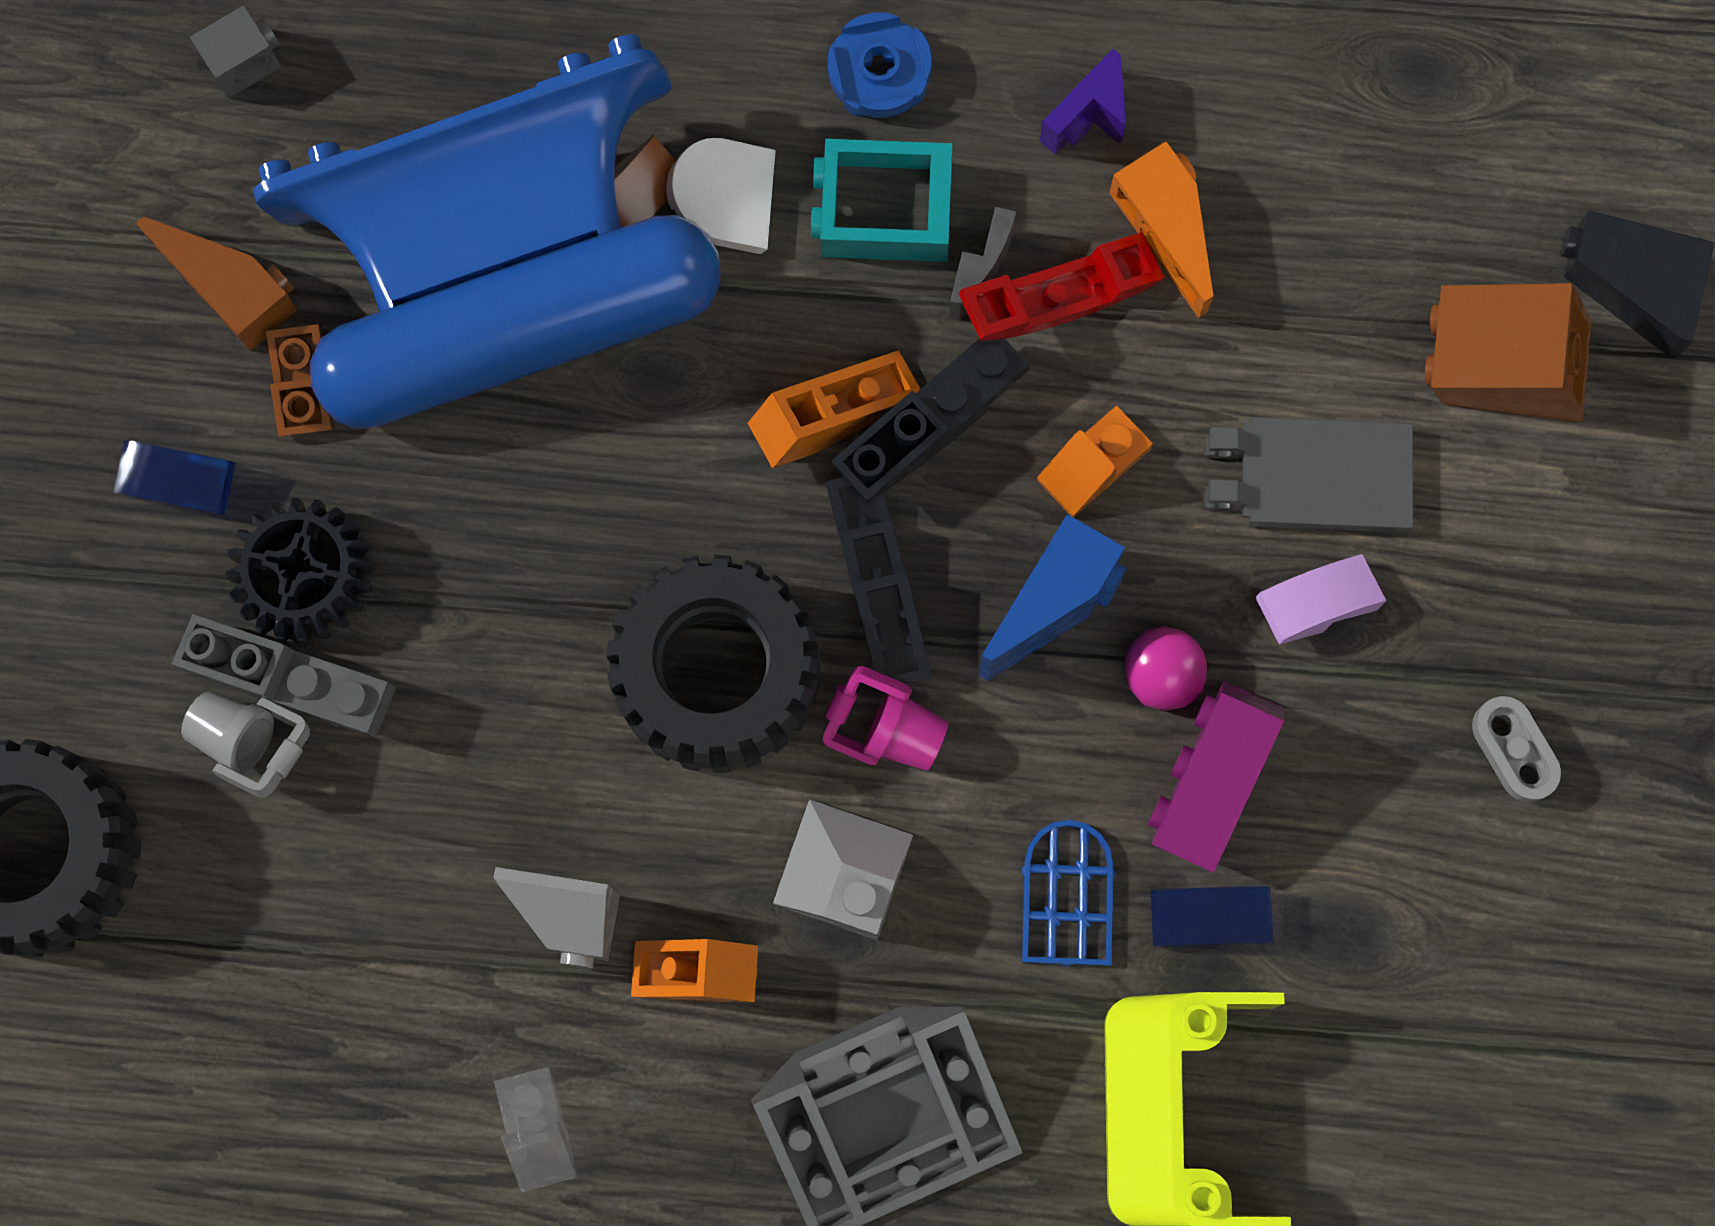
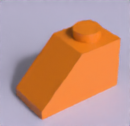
M711 939L635 941L631 997L703 1002H755L758 946Z

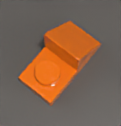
M1116 405L1086 433L1082 430L1076 432L1040 473L1037 481L1074 518L1148 453L1153 443Z

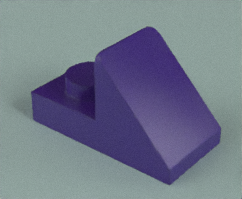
M1113 48L1042 121L1040 142L1052 153L1056 154L1067 142L1072 146L1078 143L1090 129L1092 121L1118 143H1122L1126 127L1121 55Z

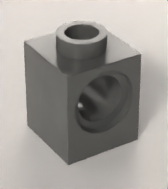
M244 5L190 36L193 44L228 99L282 68L272 51L280 45L276 36L264 18L254 22Z

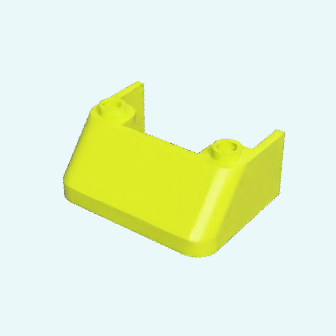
M1195 992L1132 996L1119 1000L1110 1008L1105 1018L1107 1200L1111 1212L1119 1221L1130 1226H1291V1217L1232 1215L1231 1191L1226 1181L1219 1174L1208 1169H1184L1182 1051H1203L1217 1045L1227 1029V1009H1274L1285 1004L1284 993Z

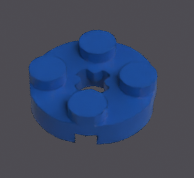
M884 12L861 15L849 21L842 28V34L836 38L834 45L832 42L827 58L829 82L836 97L844 103L846 110L852 115L872 118H887L899 115L918 105L924 99L926 88L931 78L932 68L929 44L920 30L915 26L912 29L908 24L900 22L899 16ZM876 55H882L884 62L894 63V67L888 69L887 74L881 76L876 75L875 72H869L865 67L872 65V57Z

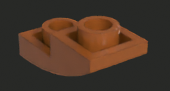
M322 324L266 331L274 381L273 384H270L278 437L332 430L333 419L323 410L311 387L310 360L320 339L324 337Z

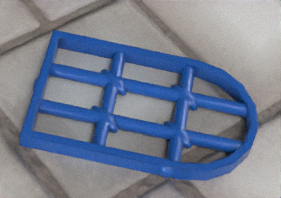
M1073 820L1053 822L1038 831L1028 846L1024 866L1022 867V875L1024 876L1022 963L1061 964L1064 967L1072 965L1111 966L1113 879L1115 878V870L1113 869L1110 847L1101 833L1086 823ZM1073 827L1080 829V861L1076 860L1077 866L1058 865L1059 828ZM1050 832L1049 860H1045L1046 865L1030 864L1033 848L1042 836ZM1089 834L1097 839L1104 850L1107 867L1088 866ZM1030 873H1049L1048 907H1044L1045 911H1029ZM1061 874L1079 875V908L1075 907L1076 913L1057 912L1058 879H1061ZM1091 875L1107 876L1106 914L1087 913L1088 880H1092ZM1029 920H1048L1047 957H1028ZM1060 921L1078 922V958H1056L1057 926H1060ZM1090 922L1106 923L1105 959H1087V927H1091Z

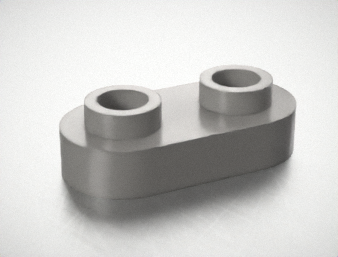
M1508 696L1495 697L1483 704L1474 715L1472 722L1473 734L1505 790L1512 797L1523 802H1536L1553 793L1561 778L1560 764L1526 706L1519 700ZM1493 718L1503 719L1507 723L1508 733L1506 736H1499L1494 733L1491 727ZM1522 766H1529L1535 771L1536 781L1534 784H1527L1521 779L1519 772Z

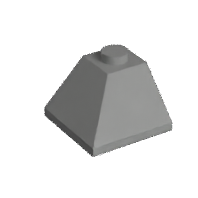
M809 799L773 904L878 940L913 835Z
M495 867L494 880L545 947L554 953L561 954L560 964L593 969L594 959L609 961L620 895L608 884Z

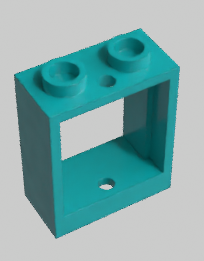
M825 139V156L814 158L813 177L814 189H823L822 207H812L811 239H820L822 257L947 262L952 143ZM839 166L930 170L928 231L836 227Z

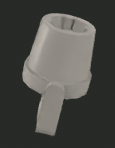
M209 691L198 696L190 705L182 723L181 734L184 740L218 762L212 770L216 776L256 797L265 798L274 791L281 779L287 777L303 752L301 748L309 738L310 728L301 716L267 699L260 698L256 705H247ZM274 717L294 727L287 740L285 739L266 766L267 770L257 783L243 776V774H246L255 767L269 746L274 729Z

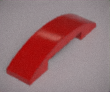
M1140 232L1099 245L1090 256L1014 280H1010L1007 274L963 288L958 294L980 340L992 341L1038 332L1079 319L1143 292L1160 283L1165 277L1143 233Z

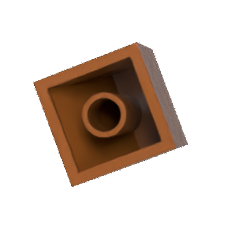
M1572 283L1441 286L1440 302L1432 306L1430 314L1431 333L1433 336H1436L1434 355H1428L1426 359V384L1428 387H1431L1443 405L1583 422L1592 320Z

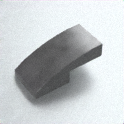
M995 207L983 256L962 251L950 300L949 318L960 320L967 314L958 294L961 289L995 278L1010 245L1014 231L1016 211Z

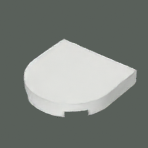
M708 138L692 144L677 158L671 166L667 177L666 193L671 210H675L679 217L698 224L710 235L714 245L762 254L768 248L775 150L723 138Z

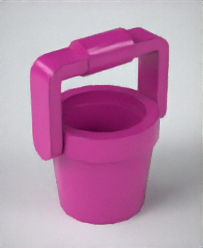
M858 666L851 671L846 684L837 687L825 712L828 722L825 727L823 742L829 748L869 765H876L881 757L928 771L940 750L949 722L909 699L912 689L908 685L867 667ZM860 682L886 693L864 745L836 733L840 724L845 723L858 696L856 690Z

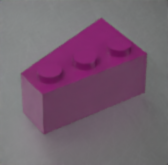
M1225 680L1222 681L1215 698L1209 695L1206 696L1193 724L1201 728L1193 748L1183 746L1170 774L1179 779L1171 798L1160 796L1147 824L1156 829L1152 845L1214 873L1285 721L1282 706Z

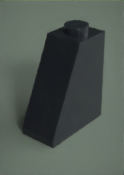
M1590 210L1587 211L1577 227L1571 225L1568 227L1560 252L1561 257L1568 258L1564 277L1668 356L1677 358L1693 342L1715 242Z

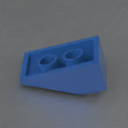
M1067 514L982 654L979 676L989 681L1089 618L1097 603L1107 608L1127 570L1126 567L1119 564L1125 547Z

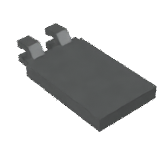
M1252 417L1249 422H1243V430L1233 427H1211L1209 435L1205 437V458L1243 459L1242 482L1239 480H1210L1209 486L1205 488L1204 510L1242 511V517H1248V527L1409 533L1413 529V424Z

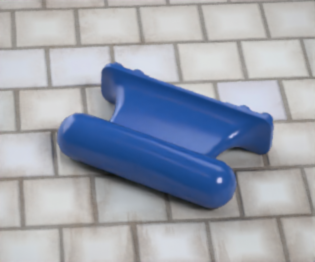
M629 34L613 39L608 44L611 57L592 64L589 55L586 53H573L564 56L557 63L560 75L538 82L534 88L360 150L350 149L341 153L338 143L325 142L317 144L308 150L311 164L292 170L289 161L273 160L259 167L258 171L261 182L253 190L258 207L284 225L295 226L316 222L330 229L354 255L366 275L378 305L379 312L340 325L322 337L310 360L311 387L323 410L337 423L354 429L380 427L691 321L710 308L721 285V271L718 251L706 231L694 221L676 215L654 216L621 228L615 195V159L621 133L630 117L638 109L664 97L672 88L667 69L656 53L648 49H642L639 36Z

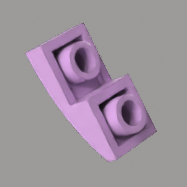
M1363 554L1346 558L1293 577L1260 592L1256 597L1279 645L1323 633L1333 622L1377 611L1386 602Z

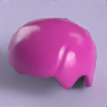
M1167 626L1144 630L1128 646L1125 652V679L1129 690L1143 705L1162 711L1183 708L1194 701L1203 691L1207 673L1205 654L1199 643L1183 630Z

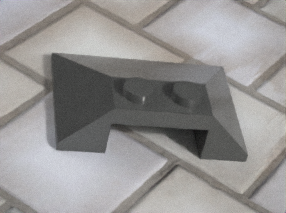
M962 1006L897 1007L794 1053L751 1099L807 1226H861L1023 1153Z

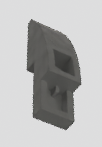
M194 614L191 616L172 661V665L228 688L257 699H267L287 710L335 727L341 726L373 738L377 737L396 690V687L387 681L294 651L284 644Z

